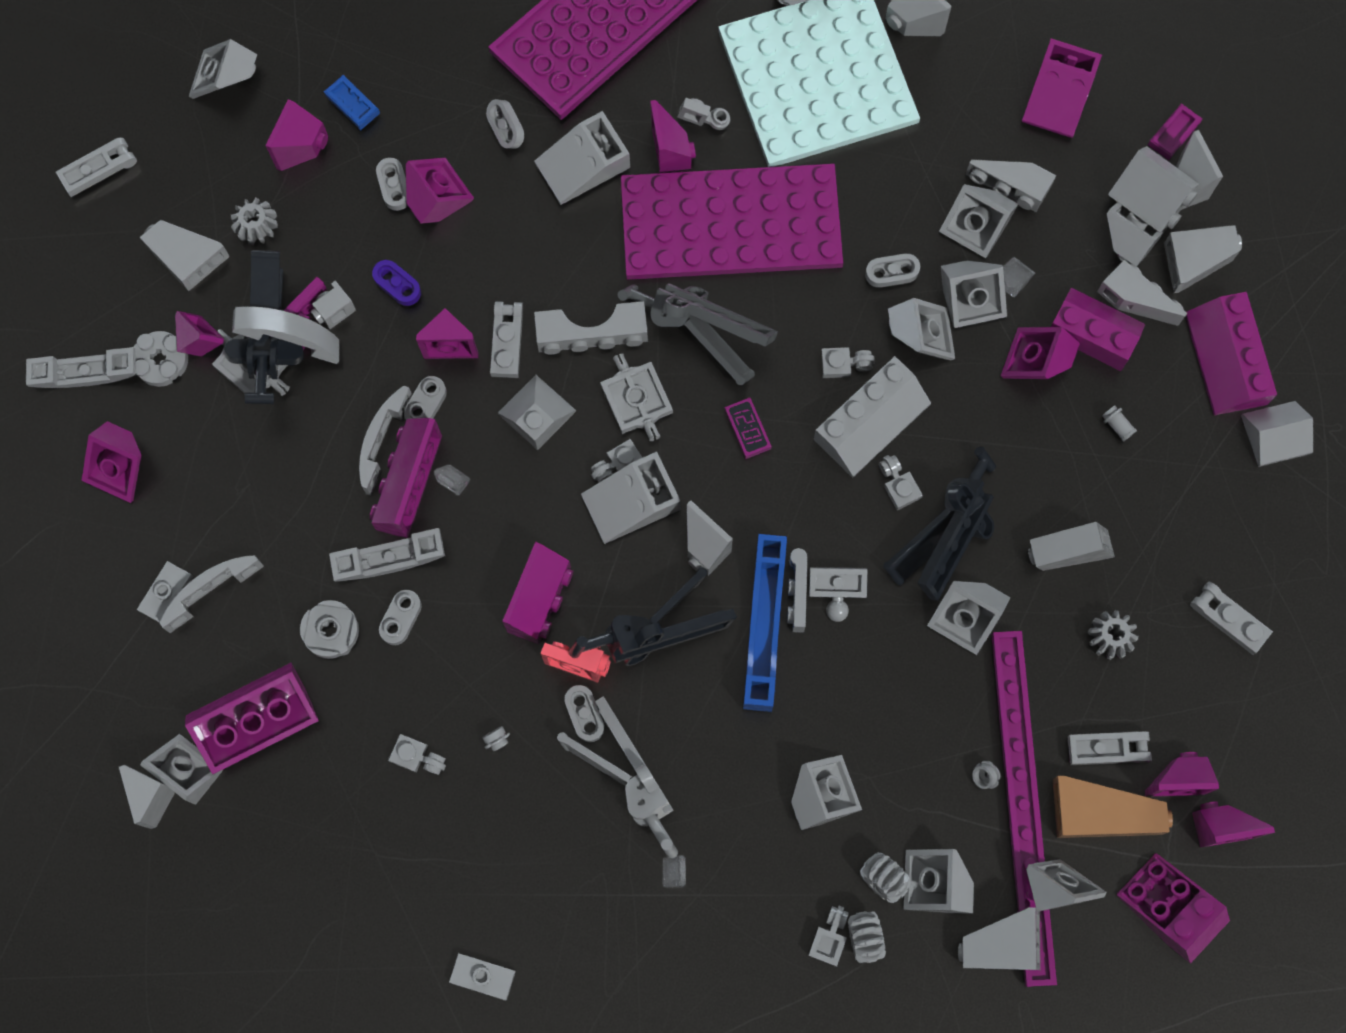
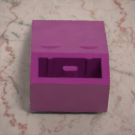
M1051 38L1022 122L1073 138L1102 54Z
M1157 853L1150 858L1117 894L1152 931L1190 964L1230 921L1226 906Z

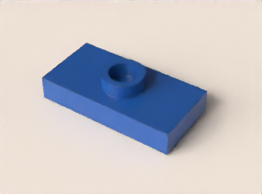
M344 75L324 91L325 96L360 130L380 114L379 109Z

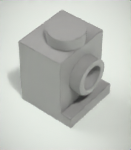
M336 281L331 283L332 290L325 291L316 298V301L312 303L314 309L310 311L319 324L324 322L329 329L356 311L352 300Z

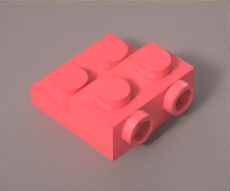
M555 641L552 645L544 643L541 651V656L546 665L597 683L601 676L606 677L611 664L610 656L604 654V651L600 650L601 647L582 652L578 658H572L569 655L568 646Z

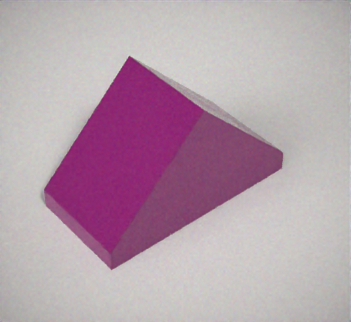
M181 311L176 312L177 352L203 356L223 344L224 338L202 316Z

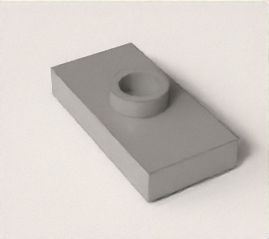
M167 561L137 610L160 623L169 604L194 576Z
M458 953L449 983L507 1000L516 971Z

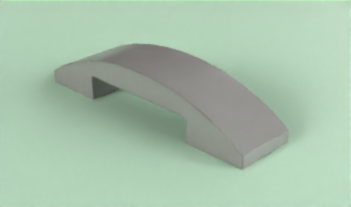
M235 307L233 310V333L259 340L265 334L311 348L312 357L335 364L339 362V339L328 329L312 320L286 311L263 307Z
M134 347L106 350V354L58 360L54 356L26 359V385L28 387L70 388L116 382L135 375Z
M401 387L386 400L374 416L366 432L360 454L359 472L361 487L367 495H372L382 471L374 460L392 417L401 421L404 419V409L412 397L409 387Z
M435 528L411 534V538L360 550L355 547L329 553L333 579L335 582L369 578L406 570L445 556L440 529Z
M253 555L234 558L206 570L189 582L175 596L163 614L160 625L169 633L173 632L194 617L188 609L193 603L234 575L241 583L264 567V565Z

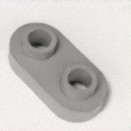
M492 100L487 107L486 115L500 145L509 149L520 147L524 140V130L511 104L506 100Z
M385 158L376 167L382 196L388 208L396 211L402 210L408 206L406 201L405 173L402 164L397 159ZM389 172H395L393 177H387ZM395 196H402L399 201L393 200Z
M912 254L875 258L867 265L865 272L866 280L874 287L910 283L918 277L920 262ZM906 267L910 272L903 273L901 268ZM881 272L884 276L878 278L874 273Z
M429 376L419 383L404 409L406 420L435 417L447 395L445 384L440 378ZM435 386L436 390L434 392H427L428 387ZM416 409L423 410L419 416H414L413 412Z
M402 590L394 596L379 626V634L387 644L399 645L407 639L422 608L421 600L415 592ZM406 599L411 601L408 608L401 607L402 601ZM391 625L398 626L396 633L391 634L388 632Z
M582 685L571 687L565 695V705L575 731L581 740L595 742L604 733V722L593 694L587 687ZM577 697L585 699V703L582 706L574 704ZM588 723H593L596 726L592 733L585 731V726Z

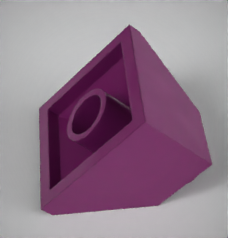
M288 99L265 146L276 169L283 171L316 158L320 149L325 148L328 134L323 122L294 101Z
M656 100L650 101L651 127L659 172L666 173L691 169V159L696 158L694 142L688 141L687 132Z
M446 158L411 160L406 163V201L421 224L439 222L474 199Z
M1018 327L1001 377L1007 379H1049L1072 367L1080 343L1063 327Z
M107 421L90 433L82 474L83 482L129 503L134 499L141 453L132 432Z
M1197 752L1180 753V757L1172 760L1145 790V797L1201 796L1219 789V783L1208 757H1198Z
M1218 801L1201 804V810L1192 813L1200 848L1249 840L1275 833L1273 826L1230 805L1219 807Z

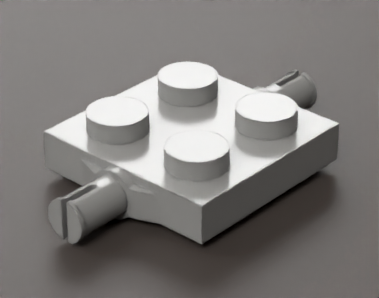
M222 329L217 331L224 338L222 344L224 347L232 339L249 338L240 334L231 338ZM223 348L221 355L212 363L213 367L242 392L254 393L255 379H249L247 364L229 362L226 359ZM278 365L277 379H272L271 375H267L266 389L272 386L282 396L286 394L285 391L288 392L290 387L279 379L281 372L288 365Z
M623 353L619 354V358L618 355L614 356L613 360L619 372L614 377L600 382L621 433L624 434L633 429L644 427L649 441H654V436L656 440L659 439L661 436L654 423L658 419L672 414L673 409L652 362L639 367H629Z

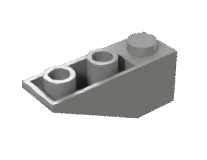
M971 160L966 171V175L975 183L984 184L1005 197L1016 201L1023 209H1031L1034 212H1037L1056 178V175L1034 163Z
M1126 260L1102 282L1097 291L1118 310L1176 326L1187 315L1183 306L1178 301L1171 300L1163 293L1157 283L1150 282L1142 275L1137 266L1129 264Z

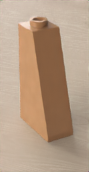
M1057 776L1053 779L1057 838L1164 835L1170 832L1169 828L1173 825L1172 812L1167 810V802L1067 776Z

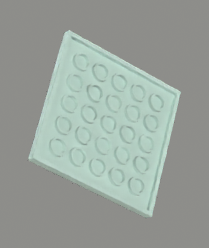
M809 0L718 26L721 41L768 167H775L911 126L920 121V116L874 0Z

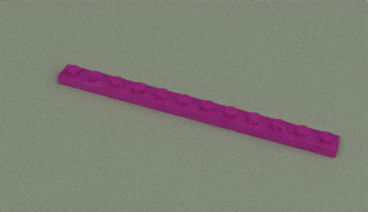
M1022 631L993 632L991 635L1018 912L1027 908H1036L1026 869L1029 864L1045 862ZM1050 909L1040 911L1041 970H1023L1025 987L1057 985Z

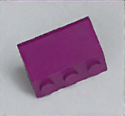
M1073 288L1067 294L1051 327H1063L1080 343L1079 351L1119 371L1128 362L1145 326L1144 323Z
M535 542L502 621L507 633L538 645L542 638L546 639L552 626V623L549 622L552 612H558L563 599L562 596H559L563 585L568 587L573 575V571L570 570L569 560L540 543Z

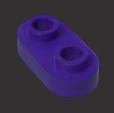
M382 260L374 266L372 276L376 285L399 304L410 306L420 299L421 289L418 282L396 263L390 260ZM386 274L392 275L388 280L383 279ZM406 290L412 291L409 296H404L403 293Z

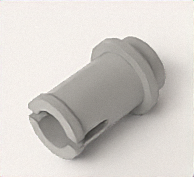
M1113 406L1102 417L1105 419L1104 423H1108L1124 442L1137 430L1121 413L1123 409Z

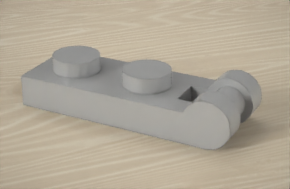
M120 137L56 171V174L68 194L72 197L121 169L134 166L137 159L132 152L128 151V144L125 139ZM114 154L119 155V157L113 160L110 158Z
M495 301L491 377L519 378L523 302H514V305H506L504 302ZM504 315L513 316V322H503Z
M796 548L791 552L789 566L794 570V579H789L788 596H793V607L788 606L787 624H793L792 632H804L806 627L807 553L801 548Z
M1207 582L1202 588L1203 593L1199 597H1195L1190 603L1191 607L1252 655L1256 654L1273 631L1222 593L1217 585ZM1211 600L1218 604L1214 610L1209 606Z
M1149 732L1077 734L1067 736L1070 765L1152 762L1151 752H1148L1147 742L1150 741ZM1129 742L1136 744V752L1130 753Z

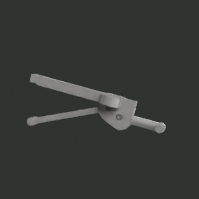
M603 696L596 700L595 703L636 771V776L632 778L626 772L568 737L564 732L559 733L557 739L566 751L572 752L626 786L627 806L630 815L638 825L649 826L669 858H675L678 850L659 820L674 810Z

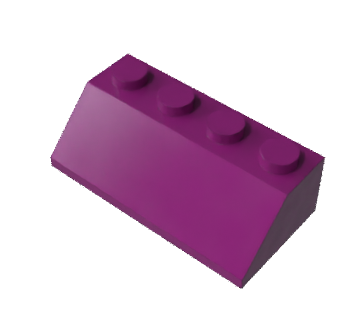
M1247 292L1221 296L1187 311L1185 317L1213 414L1219 415L1268 405L1276 397L1277 392Z
M407 419L405 426L399 428L396 442L398 443L396 452H392L388 460L387 467L390 470L387 478H383L379 486V494H381L379 502L373 505L370 512V520H372L371 523L375 530L408 538L442 438L435 419Z
M289 663L187 714L185 727L213 775L319 720L301 679L292 663Z

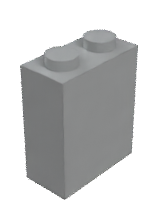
M1146 146L1138 150L1108 195L1161 233L1168 227L1172 229L1182 217L1178 213L1183 206L1188 207L1197 196V193L1194 191L1199 183Z

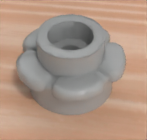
M503 726L489 732L482 737L486 744L484 748L488 749L491 747L493 751L500 749L508 744L506 738L510 733H506Z
M982 761L973 770V781L982 789H993L999 784L1000 772L992 762Z

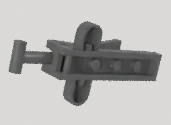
M668 283L665 290L661 288L657 290L655 298L640 292L635 284L618 292V298L622 301L627 299L635 302L644 301V305L651 308L650 316L653 323L657 326L680 327L685 325L736 380L738 385H743L752 379L755 373L708 323L763 346H767L775 341L778 331L708 301L709 293L700 287L689 286L681 289Z

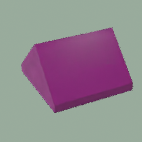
M446 308L416 335V341L424 359L478 358V350L473 334Z

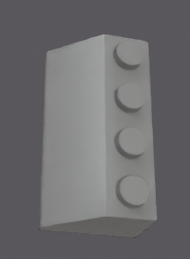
M894 356L816 429L814 441L853 478L931 405V402L916 376Z

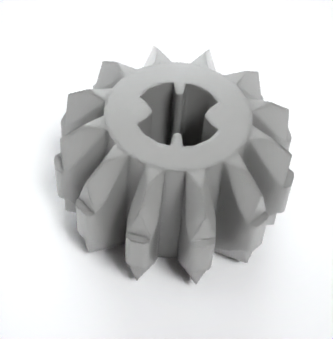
M255 197L252 203L244 199L243 207L235 205L237 213L231 215L233 222L232 230L238 234V238L241 241L248 240L249 244L254 245L255 241L259 239L264 244L265 236L273 237L272 229L278 228V223L275 220L277 214L275 210L271 209L268 202L261 203Z
M1115 610L1111 616L1105 611L1101 614V619H1093L1092 624L1094 628H1090L1088 634L1096 637L1089 643L1090 646L1099 645L1100 648L1096 652L1097 655L1107 651V659H1113L1115 654L1121 659L1126 656V651L1132 652L1135 649L1131 642H1136L1139 636L1131 633L1137 628V625H1128L1126 623L1130 619L1129 615H1125L1120 619L1119 611ZM1110 630H1114V635L1118 636L1116 640H1112L1113 636L1108 634Z
M878 852L871 858L869 857L860 870L861 876L868 884V887L875 894H878L882 899H886L890 903L897 902L900 898H903L912 885L909 875L904 872L903 868L883 853Z
M864 911L850 916L847 922L855 959L859 963H871L884 958L886 947L878 915L874 911Z

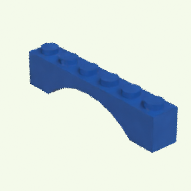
M758 534L743 709L772 712L787 536Z

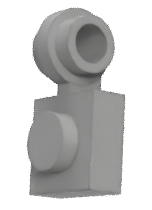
M685 98L677 115V118L702 126L705 122L717 130L725 129L730 123V115L725 109L715 108L710 112V106L694 98Z
M849 347L824 348L821 350L823 378L850 377L851 367L856 366L857 371H869L873 368L872 365L875 364V357L869 350L857 351L853 358H850Z
M631 439L607 452V457L611 463L606 464L603 460L593 465L590 469L592 471L591 476L594 481L601 482L613 474L612 471H619L630 463L641 459L642 456Z
M895 455L883 457V461L879 462V467L886 478L889 476L892 478L891 481L885 483L884 488L895 508L900 510L922 499L923 495L910 471L899 476L898 472L902 470V467Z
M402 734L399 735L388 760L393 764L416 773L421 762L425 763L424 770L439 775L441 770L444 771L446 767L444 764L446 759L431 752L428 757L424 756L428 748L427 744Z
M832 906L826 922L832 925L829 931L818 927L809 956L835 966L838 965L847 937L836 934L837 928L844 929L849 912L844 911V907L838 906L836 908Z

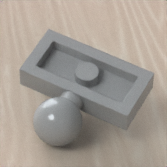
M810 567L809 596L832 597V601L826 607V614L832 621H843L849 613L848 605L843 601V597L867 598V568Z

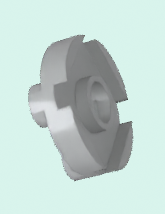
M155 331L138 337L137 343L134 345L135 374L148 385L161 387L173 383L172 380L182 376L188 365V354L177 352L176 336L169 332ZM158 353H162L166 359L161 360L160 364L156 365L153 358Z
M327 600L318 603L317 606L304 614L300 624V635L306 647L316 656L327 659L347 655L355 645L359 635V624L355 614L345 604ZM329 622H333L337 631L332 633L330 637H327V634L322 629L323 627H328Z

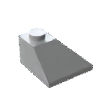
M891 0L885 19L893 30H898L904 36H942L945 33L952 6L945 0Z
M232 39L203 50L189 97L194 99L250 78L256 69L254 63L257 54Z
M1194 131L1176 165L1179 170L1199 183L1194 191L1197 193V196L1188 207L1208 200L1223 177L1200 131Z
M964 184L939 232L986 258L1008 224L1018 203L994 190Z
M1118 202L1107 212L1114 252L1119 254L1118 257L1121 261L1126 260L1129 264H1134L1135 266L1146 257L1167 230L1165 229L1161 233Z
M967 260L941 266L943 293L954 328L1007 317L1004 270L1002 265Z
M912 298L888 308L889 326L893 336L917 352L950 361L955 359L948 309L946 307Z
M535 375L498 412V415L534 448L539 450L576 410L540 377Z
M690 500L687 503L688 558L690 559L688 563L695 571H698L699 568H705L709 576L731 553L733 538Z
M953 581L927 626L977 655L1004 612L1010 597L986 583Z
M842 755L808 762L801 766L791 801L801 830L819 826L862 810Z
M906 850L905 873L909 875L912 885L904 895V910L973 913L974 882L957 850Z

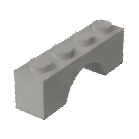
M644 301L616 304L612 316L605 323L595 327H581L572 323L565 316L562 309L534 312L538 350L545 354H557L560 350L569 349L574 352H581L589 347L610 349L620 344L639 346L643 342H648Z

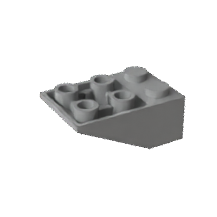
M601 111L575 126L539 156L534 163L558 202L562 205L629 169L630 154L604 112Z
M657 452L630 463L581 494L604 544L681 510V501Z

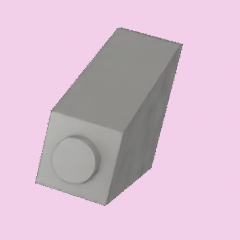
M163 220L150 225L140 237L151 253L188 291L230 257L220 242Z
M1235 225L1178 231L1169 234L1164 242L1173 292L1179 293L1235 259L1242 249V238L1239 234L1237 235Z
M1097 522L1031 539V548L1028 549L1032 565L1036 564V567L1042 571L1115 557L1108 530Z
M1027 908L964 936L963 943H959L958 957L959 961L963 962V968L1041 970L1040 911L1037 912V908Z

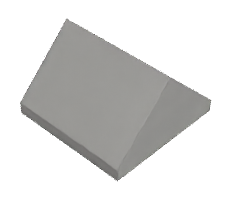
M1296 401L1241 415L1258 467L1313 453V417Z
M178 734L156 750L140 764L185 801L195 805L223 771L221 770L212 775L198 748L181 734Z
M126 765L120 766L119 770L134 824L148 829L156 828L175 792L165 784Z
M1061 859L1029 864L1026 869L1037 912L1103 898L1107 893Z

